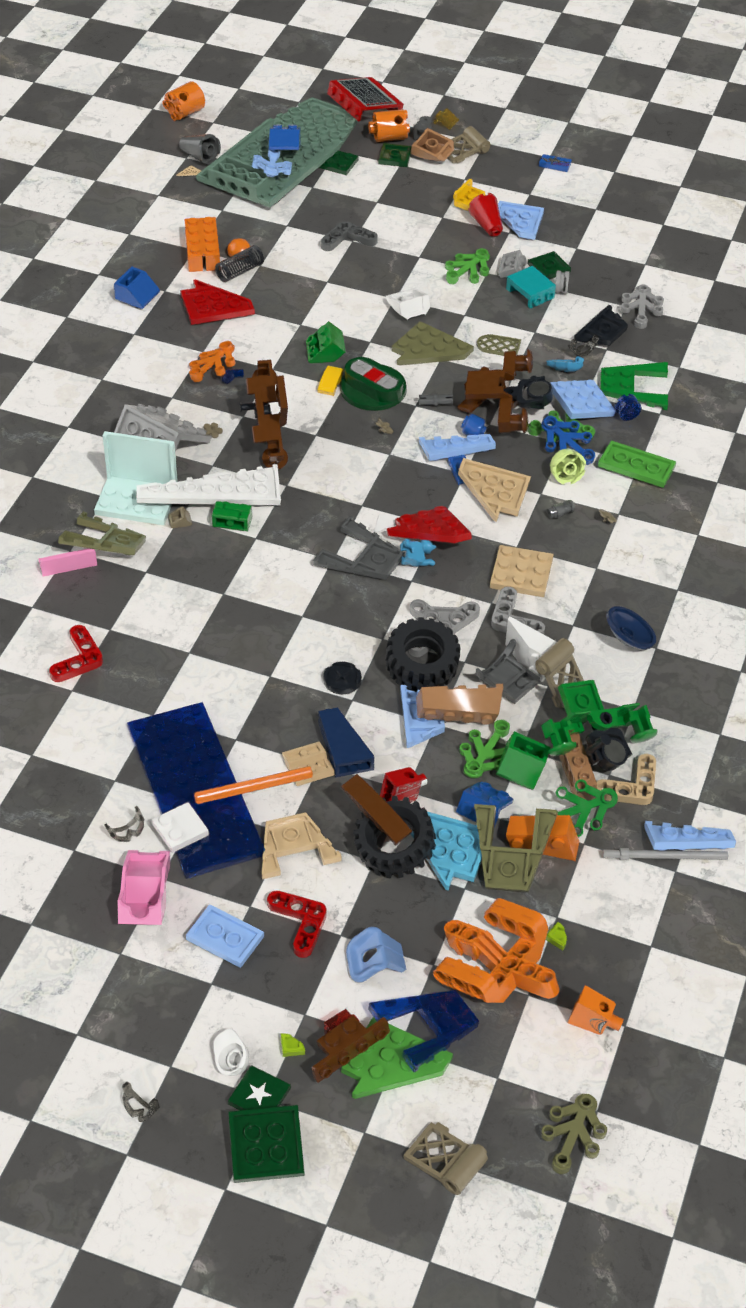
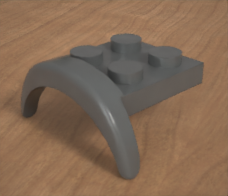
M511 639L499 658L483 671L477 668L476 675L492 688L496 687V684H503L502 695L515 704L539 684L540 677L511 657L516 646V640Z

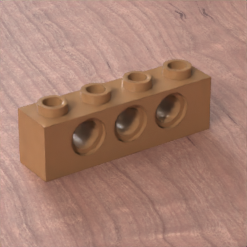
M570 735L572 742H576L577 746L573 751L559 757L571 792L588 801L595 799V797L586 792L580 793L575 790V783L580 779L585 780L587 785L596 789L597 782L580 735ZM580 782L577 784V787L582 790L585 788V785Z

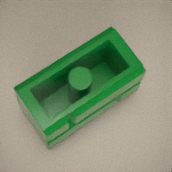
M216 501L212 513L213 527L248 532L252 521V506L229 503L227 501Z

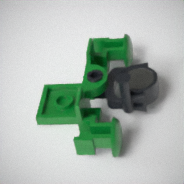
M594 680L565 683L558 686L567 716L560 722L553 723V720L549 719L541 725L545 739L551 738L553 748L548 751V754L560 756L576 748L577 744L572 742L570 735L583 733L585 731L583 724L589 721L593 732L586 736L588 745L586 754L590 756L592 766L598 764L606 771L617 769L627 761V758L633 755L623 732L618 727L632 725L635 735L629 739L633 743L648 741L658 733V730L652 727L647 705H643L638 710L634 709L640 703L604 709Z

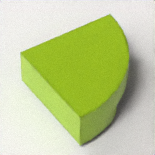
M557 922L547 933L546 941L563 951L566 946L567 935L563 925Z
M280 1033L283 1057L305 1055V1047L301 1041L290 1034Z

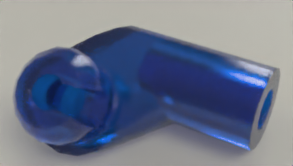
M228 369L222 375V381L229 384L234 378L244 377V370Z

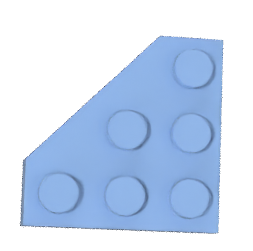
M499 201L498 206L501 220L519 237L535 240L544 214V208Z

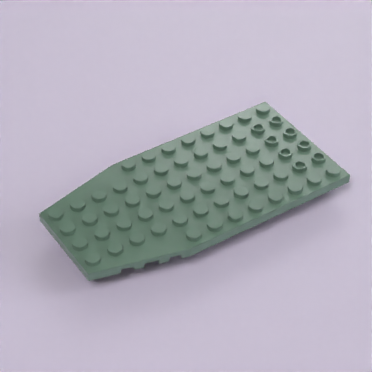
M311 97L299 103L298 107H291L288 109V112L284 114L279 113L276 115V118H269L198 173L196 175L197 181L270 208L320 167L329 157H332L334 153L340 150L358 121L344 108ZM279 124L282 127L297 125V127H301V146L299 150H279L280 157L276 161V163L292 162L290 175H285L281 172L275 177H268L263 169L252 167L254 155H260L270 162L268 157L269 133L273 125Z

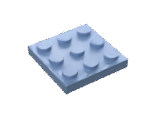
M594 380L550 382L553 395L570 419L612 417L615 415L616 410Z

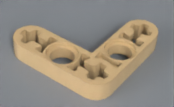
M651 754L639 756L636 783L601 779L597 781V789L600 791L602 788L615 789L618 796L617 802L639 805L650 804L654 794L655 757ZM645 762H648V769H644ZM646 776L650 778V781L644 782L640 778ZM625 789L629 794L622 795L618 791ZM643 789H646V796H642ZM608 794L604 795V800L611 801V796Z

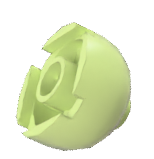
M562 449L552 457L550 471L561 484L567 482L574 484L584 475L586 461L574 449Z

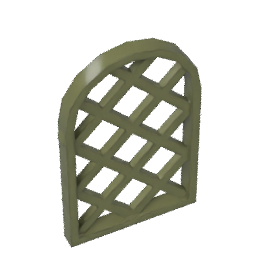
M493 334L483 335L477 340L479 350L504 356V351L502 350L504 348L508 351L516 350V354H518L521 339Z

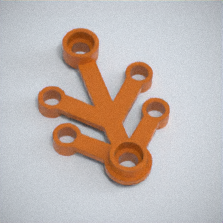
M224 341L219 344V349L202 352L199 354L200 360L191 361L189 363L191 380L193 382L202 381L204 373L214 364L216 366V375H224L226 371L221 362V358L224 355L226 356V366H234L236 362L234 357H232V353L235 350V346L232 342Z

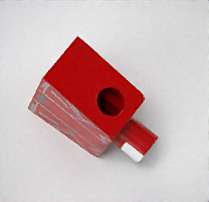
M411 767L387 772L384 775L380 796L385 798L386 802L392 801V796H397L398 801H403L404 797H408L411 803L418 798L420 787L427 784V778L423 773L418 775Z

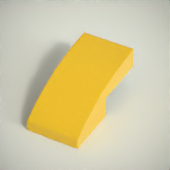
M327 366L317 389L318 393L334 396L337 385H340L344 369Z

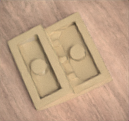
M320 742L282 752L288 771L310 766L312 769L313 777L296 781V786L335 775L334 768L328 761L326 751Z

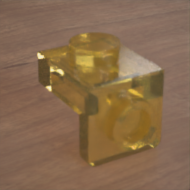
M446 108L443 112L440 110L435 117L437 119L433 123L436 125L440 121L450 130L457 124L459 119Z

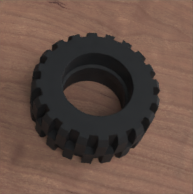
M418 617L417 620L413 618L407 620L406 624L402 622L391 632V637H389L387 642L385 661L386 668L390 672L389 675L393 680L397 679L396 683L398 685H406L407 689L411 691L412 689L420 690L421 687L448 685L452 678L455 677L459 665L461 648L457 636L453 635V630L450 627L446 628L444 623L440 621L435 622V619L432 618L425 620L424 617ZM414 647H427L434 650L440 659L429 664L417 663L410 659L406 652Z

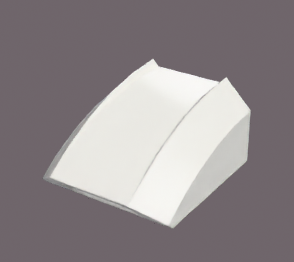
M416 288L386 296L392 308L407 320L421 314L426 315L430 308L429 295Z

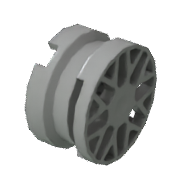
M557 270L555 293L563 292V294H567L570 271H565L564 273Z

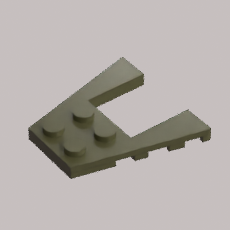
M83 511L77 518L78 525L107 533L101 539L65 530L59 536L58 543L122 553L130 556L135 555L146 541V535L126 528V531L121 530L117 524H106L102 522V518L95 516L93 519L87 516V512Z
M474 804L485 887L493 890L529 892L558 811L536 808L532 849L492 846L496 806Z

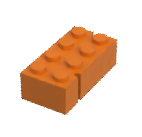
M216 217L184 219L189 272L203 271L202 256H205L206 271H215L216 264L220 262Z

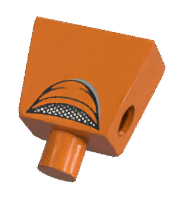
M585 985L567 1023L601 1035L606 1026L619 1031L624 1019L612 1014L616 1006L614 1001Z

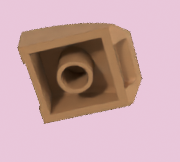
M427 128L419 139L412 144L411 154L426 160L445 161L454 151V142Z

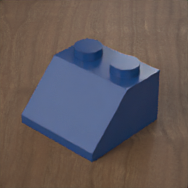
M277 124L270 128L269 150H299L301 146V127H297V125L282 127V125Z

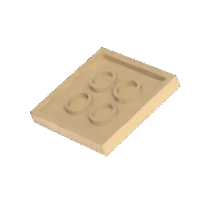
M500 545L490 588L502 590L504 587H512L516 589L517 593L545 597L554 554Z

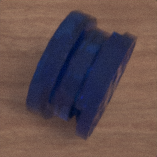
M629 394V396L623 395L617 399L618 402L617 404L615 403L614 408L622 420H633L640 414L641 404L633 394Z

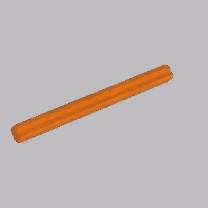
M310 766L198 791L194 793V799L197 804L309 779L313 777V772Z

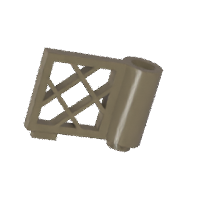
M469 126L463 131V134L451 139L454 142V148L462 149L454 150L448 159L453 164H458L475 153L484 154L488 152L491 144L473 126Z
M561 638L535 662L537 672L545 676L553 694L552 700L555 706L559 708H564L558 686L564 682V676L569 677L568 683L574 682V678H576L577 682L584 681L572 655L575 650L574 646L565 638ZM568 663L570 664L569 674L565 673L566 664ZM558 673V684H555L553 676Z
M431 1122L403 1155L406 1161L442 1182L444 1187L455 1195L461 1194L488 1160L487 1151L480 1144L468 1145L450 1134L449 1128L439 1122L436 1125ZM434 1132L441 1136V1141L428 1143L427 1138ZM456 1145L460 1148L457 1153L446 1154L445 1146ZM443 1147L444 1155L430 1157L429 1149ZM419 1150H426L428 1158L417 1159L413 1154ZM445 1161L446 1166L440 1173L432 1168L431 1163Z

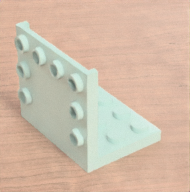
M104 431L103 445L107 480L95 506V515L164 525L172 504L137 503L136 487L137 485L156 482L166 484L170 480H176L177 482L175 442Z

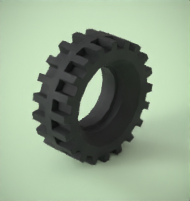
M392 796V801H387V803L414 832V840L409 847L397 853L381 851L377 846V839L382 832L362 812L363 819L356 820L357 829L353 831L359 856L362 862H365L368 870L373 868L378 876L385 872L387 878H392V874H398V877L402 878L404 877V872L409 871L412 875L415 873V867L423 868L425 866V858L431 859V849L435 850L436 847L434 841L436 834L425 807L421 809L419 802L416 800L411 804L408 797H404L403 801H398L397 796Z

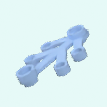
M268 150L270 162L260 155H254L252 167L263 169L268 177H275L281 172L285 175L291 174L292 162L276 163L280 157L279 150Z

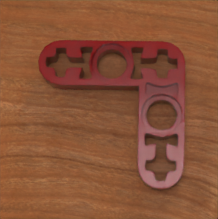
M75 625L70 629L71 641L79 655L53 664L49 669L52 681L63 682L97 669L103 664L102 653L85 626ZM83 645H91V647L88 649L82 648ZM73 664H81L79 668L71 667Z
M272 891L267 897V906L270 911L302 920L293 943L294 954L300 958L310 956L326 920V906L315 900L282 891ZM294 904L303 906L300 910H293L291 908ZM308 926H313L316 930L313 933H307L304 929ZM304 939L307 940V947L300 949L303 946Z

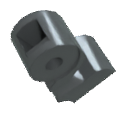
M422 116L417 121V124L414 125V140H418L427 128L432 130L431 117Z

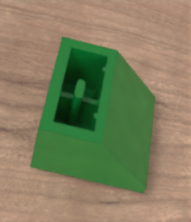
M329 321L306 340L308 362L310 363L335 362L346 353L343 331Z
M514 731L506 743L496 775L533 790L549 755L548 751L551 747Z

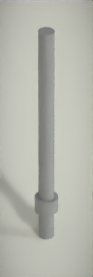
M620 848L619 850H603V858H619L620 860H629V858L728 860V851H660Z

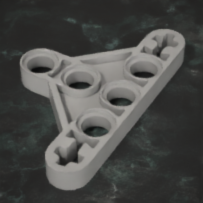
M415 599L410 604V614L414 618L424 617L427 620V617H435V622L440 621L444 623L445 627H450L453 630V634L477 619L480 613L479 604L472 601L466 602L460 607L430 606L421 599ZM419 606L423 609L418 611L415 610L414 607ZM454 618H461L462 621H461V622H456V621H454L453 619H454ZM415 647L408 651L413 657H421L432 649Z

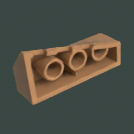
M486 684L478 685V688L467 689L466 685H460L453 689H448V686L421 687L416 696L418 718H425L427 720L440 719L448 722H476L484 725L493 724L499 715L503 684H496L494 688H486Z

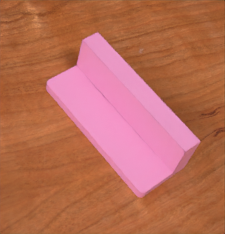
M87 548L39 558L42 576L97 566L95 549Z

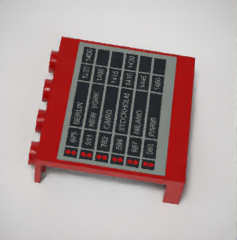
M373 77L331 80L329 83L327 94L358 122L361 120L362 111L386 109L390 111L403 109L404 104Z

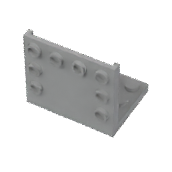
M125 404L114 433L174 441L175 451L180 440L210 443L212 436L206 434V430L193 427L194 424L189 421L179 420L180 417L178 415L166 413L167 410L158 406L155 408L150 405L146 407L142 404H138V406Z

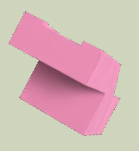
M128 850L123 865L121 890L118 897V924L162 925L166 909V881L170 869V851L148 853L139 852V850Z

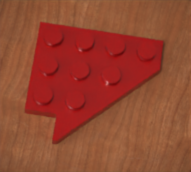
M196 279L193 280L194 288L180 290L191 325L255 314L251 299Z
M437 506L428 511L421 510L411 515L404 514L399 518H395V527L387 528V535L393 537L458 543L472 539L471 532L445 506Z

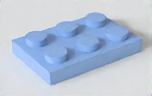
M212 905L206 908L186 934V940L240 968L264 938L263 931Z

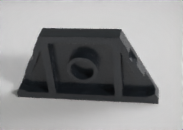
M608 305L575 334L574 341L610 346L627 330L628 324L621 319L618 313L612 311L611 305Z

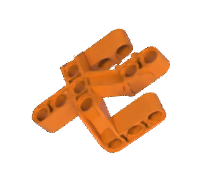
M497 898L485 911L484 918L490 925L520 936L508 952L493 939L492 934L487 930L485 931L459 920H451L445 924L444 931L449 946L458 955L466 954L471 956L473 961L479 959L491 972L489 974L478 966L473 967L463 963L460 959L455 960L445 957L433 971L434 977L441 984L468 994L471 997L482 999L486 1003H504L516 987L547 999L558 995L559 985L555 972L552 969L536 964L541 958L548 932L546 919L539 912L502 898Z

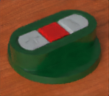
M355 357L345 364V375L341 381L340 392L342 397L354 407L369 411H379L399 404L406 396L407 385L403 375L396 369L382 365L367 357Z

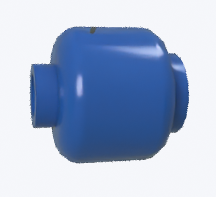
M475 414L466 415L460 427L465 435L484 434L487 429L484 426L485 420Z

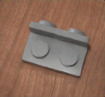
M521 250L503 254L498 272L500 278L525 269L527 260L525 255H522Z

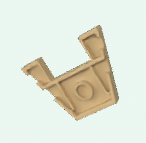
M306 812L266 821L262 879L281 875L277 857L318 849L323 865L342 861V856L339 851L332 847L329 839H326L321 834L319 827Z

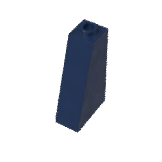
M338 707L318 711V724L331 765L334 768L335 778L373 771L375 759L373 753Z

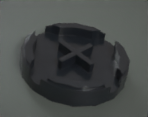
M342 661L335 662L332 666H328L325 669L323 681L329 691L343 695L355 692L361 685L362 676L361 671L354 664Z

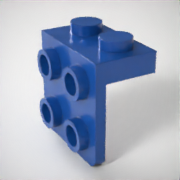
M478 782L463 791L456 812L476 822L474 804L495 805V828L500 811L512 804L514 799L507 792L492 788L491 784L487 782Z

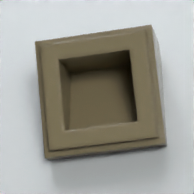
M183 506L168 514L171 528L192 525L190 513Z

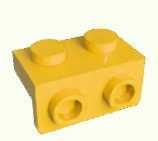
M469 179L454 192V206L468 211L469 203L480 194L485 196V191L472 187L473 180Z

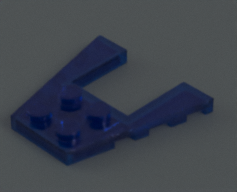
M456 990L371 1002L368 1006V1010L376 1021L383 1017L390 1021L418 1011L435 1033L436 1038L403 1050L402 1057L413 1072L418 1071L422 1064L432 1061L436 1054L442 1050H447L451 1043L456 1040L459 1041L479 1025L478 1018Z

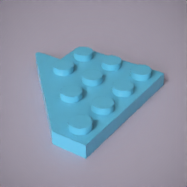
M427 812L436 834V839H434L436 847L435 850L431 849V859L426 858L445 890H449L453 877L474 882L482 862L477 825ZM412 830L411 836L414 839V832Z

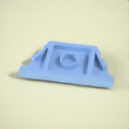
M401 685L400 691L407 748L445 732L444 720L418 718L416 696L420 690L414 692L408 690L406 685Z

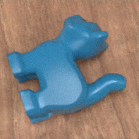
M405 539L400 544L401 551H406L405 556L401 557V564H410L415 567L434 566L435 561L425 559V554H430L436 546L429 540H421L419 542Z

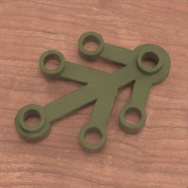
M590 1094L577 1096L574 1104L563 1108L553 1106L550 1109L549 1117L553 1122H560L563 1117L576 1114L574 1120L555 1127L545 1125L542 1128L541 1137L545 1141H552L555 1137L569 1132L561 1153L553 1157L552 1168L558 1174H566L570 1171L572 1163L570 1154L578 1136L588 1158L594 1159L599 1155V1145L592 1142L583 1123L587 1117L593 1127V1136L597 1139H604L606 1137L607 1127L605 1124L600 1123L595 1113L597 1101ZM583 1102H586V1103H589L590 1105L585 1106V1105H583L582 1103H583ZM553 1112H558V1113H560V1115H559V1116H555V1115H553ZM602 1129L604 1132L598 1133L596 1130ZM550 1131L552 1134L546 1135L544 1132ZM593 1148L596 1152L592 1153L588 1149ZM558 1160H565L566 1163H560Z

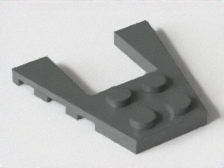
M349 516L341 525V532L369 543L355 562L322 549L314 558L313 565L387 580L401 562L404 552L390 542L383 541L379 538L380 535L375 532L371 533L366 529L365 525L362 523L358 524L353 520L352 516Z

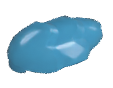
M579 356L575 360H546L547 365L556 371L575 372L584 365V358Z

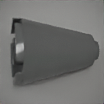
M213 134L184 136L179 143L182 151L207 165L217 159V154H220L221 151L220 141Z

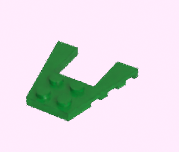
M668 362L601 368L600 390L605 396L616 399L623 397L630 399V402L633 403L640 401L647 403L649 407L654 408L656 405L663 407V410L667 411L668 394L634 392V376L667 378Z

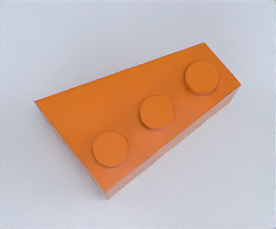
M557 815L543 855L576 861L579 839L571 816ZM510 816L506 837L511 848L532 849L535 816Z

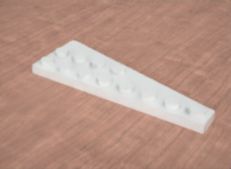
M277 464L264 469L260 466L256 470L251 471L240 469L237 473L221 472L203 475V478L199 479L188 477L186 481L176 482V480H170L166 484L156 482L137 485L136 487L137 503L216 504V501L246 505H280L281 503Z

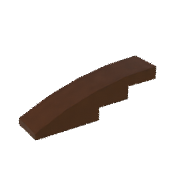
M358 774L341 786L367 819L370 818L395 846L412 833V830L400 816Z

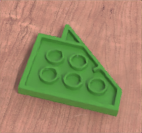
M373 1016L366 1029L380 1019ZM388 1023L390 1033L384 1039L370 1046L367 1051L357 1055L347 1065L342 1066L341 1073L359 1081L352 1092V1098L357 1099L443 1076L453 1058V1053Z

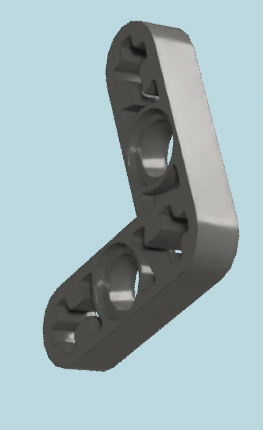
M342 221L321 239V249L332 251L346 238L367 246H375L378 243V235L353 223Z

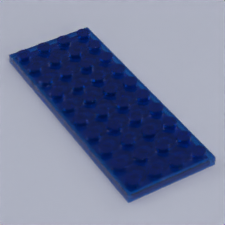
M203 702L127 722L128 730L161 815L189 802L209 831L208 836L175 851L186 879L263 857L265 848L242 794L201 804L195 802V792L237 783Z

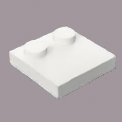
M189 802L152 819V825L172 853L209 835L207 827Z

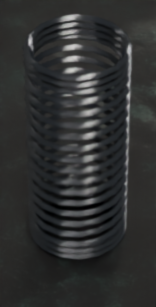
M253 245L217 263L215 266L216 274L221 281L227 282L263 264L264 255L258 246Z

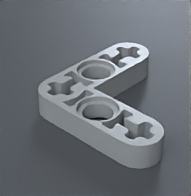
M504 587L500 592L492 615V628L496 631L507 633L508 618L512 617L534 630L538 629V632L544 634V623L512 615L517 600V591L512 587ZM507 607L509 610L502 611L499 608Z

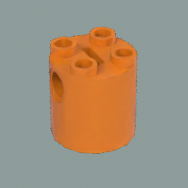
M190 81L167 92L162 104L168 110L172 120L176 121L204 108L205 97L199 85Z
M407 110L373 112L372 121L368 122V129L370 134H374L375 141L385 142L407 139L408 133H410V126L406 123L408 118Z

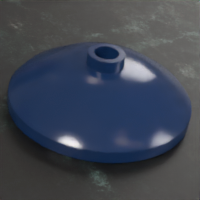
M614 606L609 609L606 615L607 623L614 636L620 642L640 650L651 649L655 645V632L641 616L630 609L620 606Z

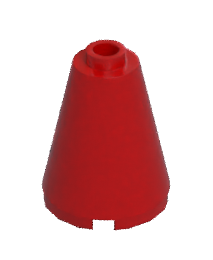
M488 193L485 196L483 194L476 196L469 203L468 211L470 215L490 236L500 235L503 226L497 198L492 193Z

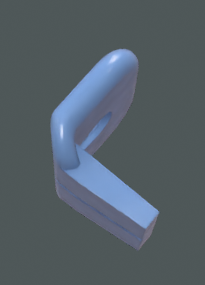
M377 927L364 929L348 943L346 956L350 976L355 982H364L386 968L401 973L407 970L401 944ZM377 948V952L367 962H364V953Z

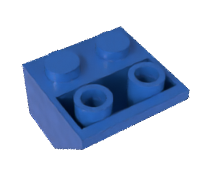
M135 267L128 269L114 283L115 299L143 309L160 292V289L145 271Z

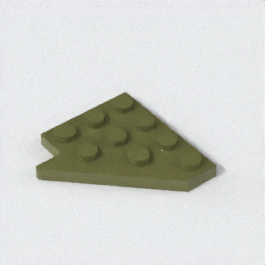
M421 321L392 345V352L401 355L397 359V365L399 366L465 360L474 351L473 345Z

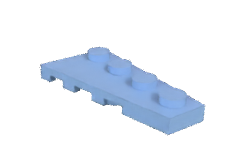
M490 434L467 435V438L457 435L451 436V439H441V436H435L434 440H425V437H419V444L429 461L496 449V443Z
M645 821L644 825L654 850L735 848L736 840L729 829L703 827L702 830H698L691 825L676 828L671 827V823H662V826L652 825V821Z

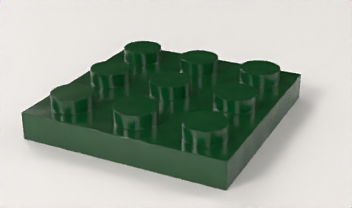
M298 1105L228 1112L234 1183L305 1176Z

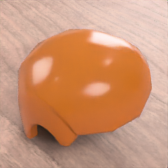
M242 238L233 239L228 244V256L231 257L249 248L250 244Z

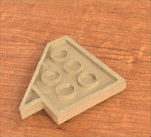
M463 458L458 475L491 518L497 522L500 512L518 517L531 476Z

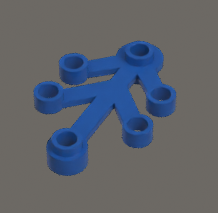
M547 416L542 420V429L547 432V442L545 445L547 452H553L556 448V443L554 442L555 433L559 437V450L567 449L568 445L584 457L586 465L594 462L595 452L591 449L584 450L574 441L581 440L583 443L588 444L592 439L590 432L576 433L580 426L577 421L560 422L554 416ZM561 429H569L570 432H563Z

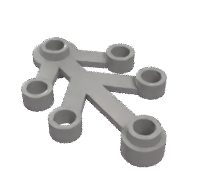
M645 284L637 286L635 292L631 294H622V302L624 303L621 305V311L623 313H629L630 310L639 306L638 315L634 321V326L638 329L647 327L648 319L645 316V307L652 311L655 316L663 314V307L661 306L663 305L664 298L653 295L651 288ZM637 297L639 298L638 300L630 303L632 299ZM646 298H648V299H650L651 301H653V302H654V305H653L652 303H650L648 300H646Z

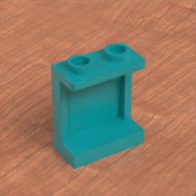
M530 266L507 276L506 289L509 292L519 291L528 299V307L531 309L554 299L556 285L534 266Z

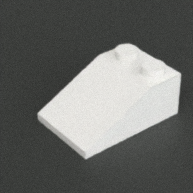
M509 617L505 645L507 646L511 639H515L516 646L512 653L520 664L540 677V681L543 682L545 676L537 672L535 662L556 641Z

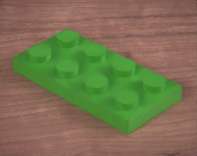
M611 441L600 458L598 467L664 488L676 467V461Z

